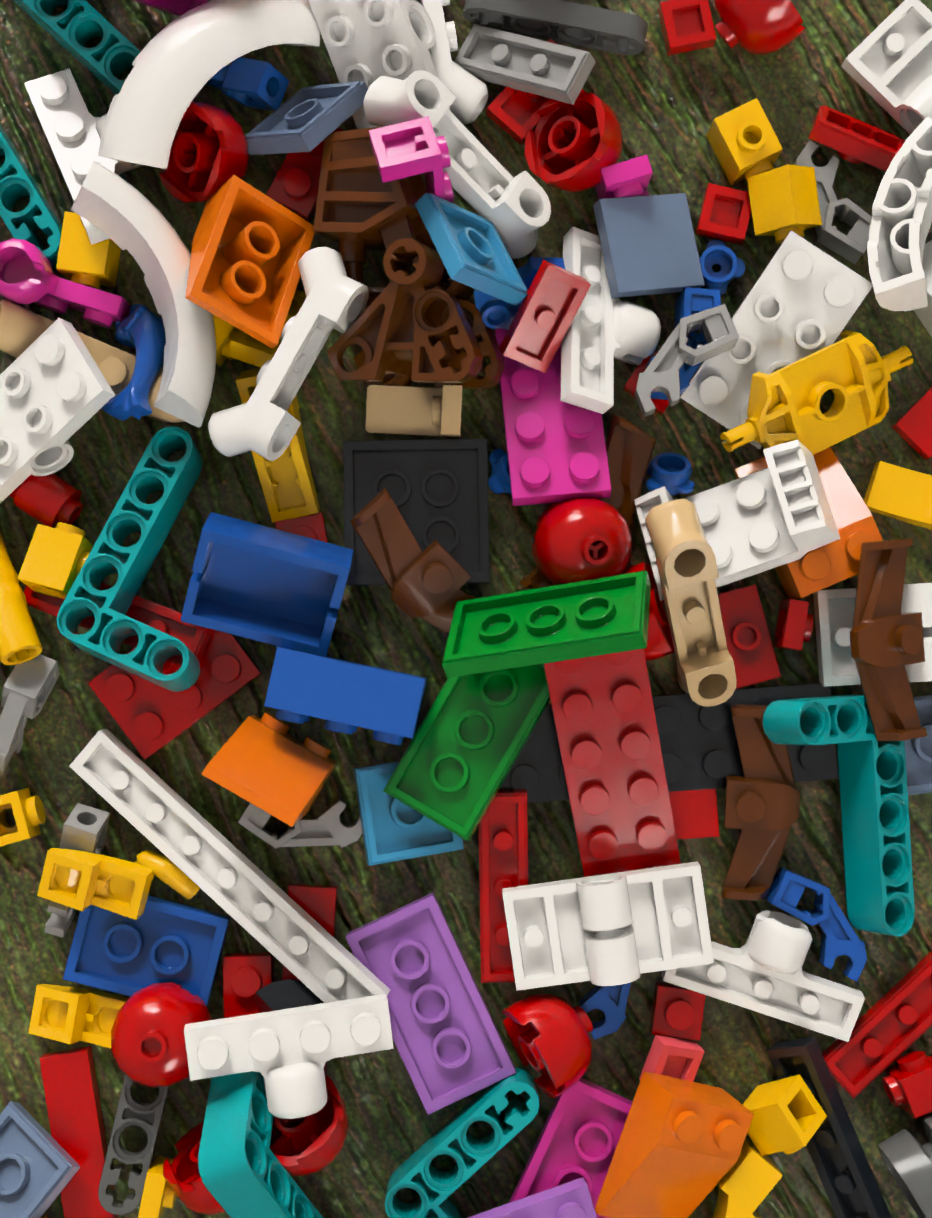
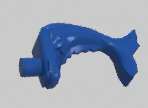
M133 304L130 306L129 316L121 322H116L115 327L117 328L114 337L123 346L136 349L134 372L131 381L125 389L111 398L101 408L105 413L121 421H125L130 416L140 420L141 416H147L152 413L148 396L164 363V346L166 344L162 317L153 313L142 304Z

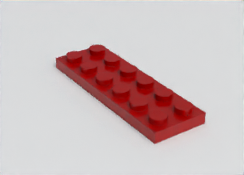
M644 649L544 663L584 877L681 864Z

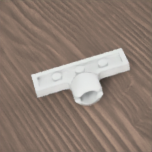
M70 68L24 83L73 202L79 193L93 160L117 175L144 166L98 156L102 129L107 114L101 117H93L88 112ZM80 216L91 245L110 239L103 231Z
M572 227L563 236L565 269L585 278L591 286L561 342V401L604 414L614 406V359L633 365L641 364L643 359L652 355L660 338L661 324L660 319L653 310L628 301H621L619 298H611L599 236Z
M770 910L757 914L747 943L741 948H731L711 941L714 964L662 971V979L665 982L846 1042L850 1039L865 1000L861 990L803 971L802 965L812 942V936L808 927L792 916Z
M386 994L185 1024L184 1027L190 1081L250 1071L260 1072L264 1077L268 1110L273 1116L283 1119L301 1118L323 1109L327 1103L324 1066L327 1061L338 1057L394 1049Z

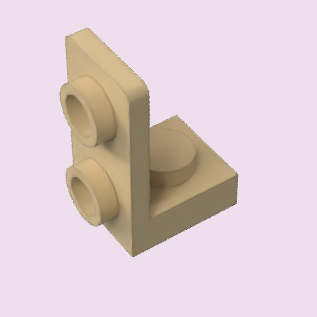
M369 385L367 387L365 429L368 433L461 437L462 385H443L442 388Z

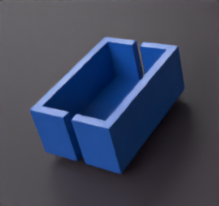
M210 512L201 531L192 569L194 573L189 582L180 621L299 652L326 657L348 579L354 550Z
M277 647L264 706L276 709L275 718L304 724V722L310 721L311 716L325 719L324 729L353 735V732L357 731V727L374 730L372 737L374 740L402 745L405 737L413 739L416 734L428 678Z

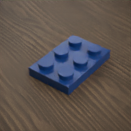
M148 896L144 913L137 920L90 905L83 912L80 911L63 980L127 996H132L136 991L153 983L173 982L181 985V988L188 990L194 996L198 995L205 1002L208 1009L231 916Z

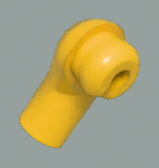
M152 850L142 851L136 855L137 860L134 863L153 868V877H158L185 899L190 900L199 891L200 887L166 856Z

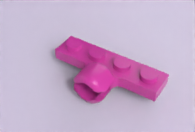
M15 238L0 242V295L18 304H30L38 301V306L60 314H65L67 308L84 312V320L106 328H111L112 322H121L129 316L131 305L123 297L54 275L50 261L34 244L24 239Z

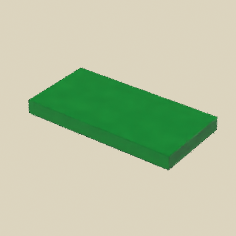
M639 571L456 602L442 662L447 678L647 648L651 590L647 571Z
M544 664L448 678L383 791L464 840L470 841L550 701Z

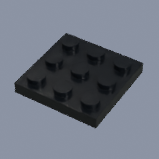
M487 439L343 441L345 547L354 550L346 586L387 585L350 522L385 487L422 551L434 540H437L471 576L465 584H490Z

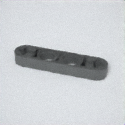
M465 0L463 9L464 18L472 24L545 40L551 38L555 42L621 55L641 53L644 50L648 23L639 16L564 0Z
M126 1074L98 1188V1198L101 1206L107 1212L114 1215L128 1214L141 1202L146 1174L152 1165L170 1086L159 1087L157 1099L150 1103H142L134 1097L132 1092L134 1081ZM139 1126L144 1129L148 1136V1144L142 1151L130 1152L122 1146L120 1141L121 1133L126 1127ZM115 1158L125 1164H143L142 1170L133 1166L130 1172L128 1187L134 1189L135 1193L128 1194L125 1201L117 1200V1191L109 1189L110 1185L117 1184L124 1164L115 1165Z

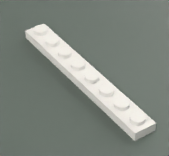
M108 729L99 730L70 764L69 767L324 1003L389 994L391 990Z

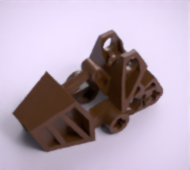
M382 126L332 132L324 139L313 231L338 243L339 253L342 255L347 277L364 284L363 265L366 264V249L386 251L383 266L385 273L392 280L387 287H368L369 297L363 314L326 351L338 380L363 381L366 386L410 387L412 382L415 381L434 383L435 387L441 388L443 385H462L463 389H488L494 387L500 382L505 368L504 357L499 350L494 333L491 328L483 323L482 316L475 303L468 301L473 295V288L445 278L448 272L415 206V203L427 192L425 173L383 183L371 148L369 130L381 128ZM409 267H415L416 271L410 274ZM443 281L452 283L449 288H443ZM462 309H468L473 314L474 323L472 328L470 323L467 322ZM358 344L363 348L353 358L358 369L349 372L343 364V353L350 345ZM483 358L490 359L491 364L485 367L487 375L485 377L478 374L482 367Z

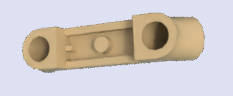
M8 299L1 300L0 350L18 358L55 321L40 316ZM77 331L116 396L131 381L136 356ZM161 367L149 392L148 402L152 413L147 416L162 422H183V420L154 407L163 374V368Z
M686 499L672 500L653 507L647 514L645 522L654 547L678 667L677 680L680 688L686 694H689L692 701L705 707L717 706L726 702L733 695L737 679L734 661L727 649L715 578H719L716 557L706 540L695 504Z

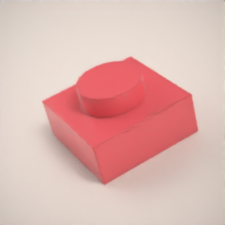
M655 1035L639 1079L641 1080L643 1071L693 1082L705 1051L696 1041Z

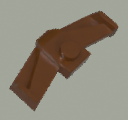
M612 414L610 420L612 424L606 441L611 495L610 498H601L600 500L610 503L626 519L631 530L636 510L634 500L640 497L657 439L622 417ZM537 566L526 578L524 577L519 582V584L529 590L555 585L539 571Z
M385 487L350 522L391 590V599L408 616L420 617L449 635L456 602L476 599L461 589L471 576L437 540H434L424 551L421 550Z
M913 538L865 542L861 544L853 625L849 632L851 657L855 660L877 741H905L927 736L926 728L920 725L905 665L925 662L922 612L901 613L908 547H912Z
M730 704L745 777L726 776L724 827L740 829V833L721 887V897L725 899L759 901L770 894L791 826L799 818L800 790L795 785L788 746L773 743L764 732L763 715L768 706Z

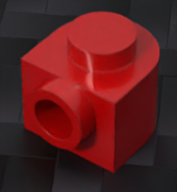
M913 1051L902 1055L897 1059L898 1065L885 1070L887 1077L882 1078V1085L894 1107L899 1106L912 1117L918 1118L932 1112V1056H926L924 1051Z

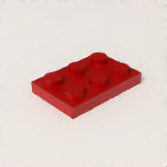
M213 630L200 661L198 680L193 686L184 691L175 692L165 689L113 664L89 681L88 684L143 759L146 760L263 673L235 635ZM166 660L163 666V674H173L181 666Z

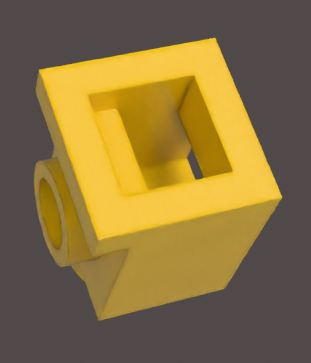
M29 787L0 795V847L41 834L39 825L45 823L46 814L42 800L38 795L31 797ZM8 809L13 811L16 822L15 826L10 825L6 821L5 814Z

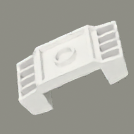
M799 440L764 449L763 452L768 468L684 498L695 504L706 540L715 554L719 578H715L717 588L799 560L807 552L841 539L813 454ZM665 486L634 500L661 601L664 600L654 547L645 518L653 507L674 500Z

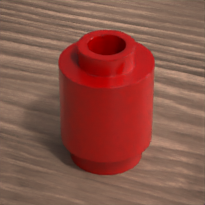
M54 473L47 476L30 475L9 495L14 499L16 507L45 526L56 528L58 522L72 525L83 510V504L79 502L81 491Z

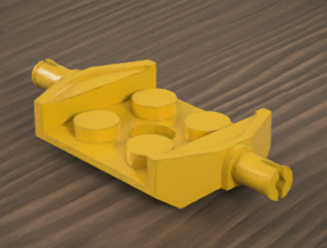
M845 330L840 333L842 340L769 375L761 372L752 374L747 411L748 419H746L745 423L720 434L721 440H725L722 442L723 447L728 452H732L734 449L754 440L764 449L782 443L799 440L814 455L880 423L889 410L888 382L891 381L890 374L913 363V358L909 357L912 356L910 349L906 346H901L899 349L881 357L875 345L861 333ZM832 389L834 401L830 409L822 414L820 411L821 397L826 391Z

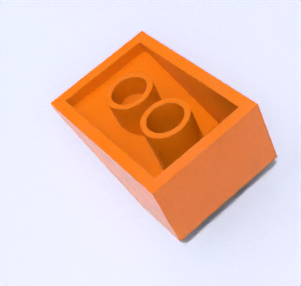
M233 175L206 202L193 237L185 298L273 349L278 345L301 276L298 261L310 249L315 234L313 231L314 225Z
M831 447L814 454L813 457L841 539L809 551L799 560L775 568L788 599L803 598L857 575L861 544L883 541L873 515ZM762 457L734 469L733 472L736 479L768 468L766 458Z
M265 712L262 718L257 715L248 716L206 765L202 775L293 827L309 812L337 762L328 757L332 750L321 742L309 736H306L304 742L286 733L290 725L283 720L275 718L274 715Z
M643 1071L598 1197L595 1212L600 1216L612 1218H688L738 1161L754 1114L723 1088Z

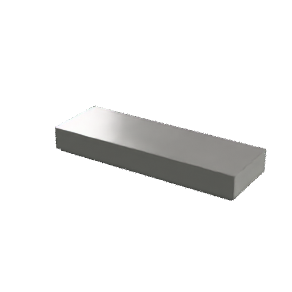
M473 24L454 60L456 64L479 80L574 105L596 63L591 53L478 24Z

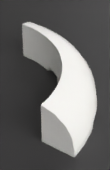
M211 0L187 11L169 23L150 40L132 63L134 67L125 80L120 93L113 97L102 129L98 156L167 169L173 140L186 110L197 93L219 70L235 59L267 46L285 44L319 47L320 30L309 1Z
M929 117L907 138L891 161L880 183L872 206V220L869 230V241L867 242L870 279L877 302L882 308L891 311H911L928 307L922 256L926 237L932 223V119Z
M93 160L71 211L103 231L122 250L127 249L144 272V281L152 295L158 314L162 315L166 337L163 374L154 407L200 428L210 402L214 382L216 337L212 313L185 298L191 255L175 229L147 198L119 175Z

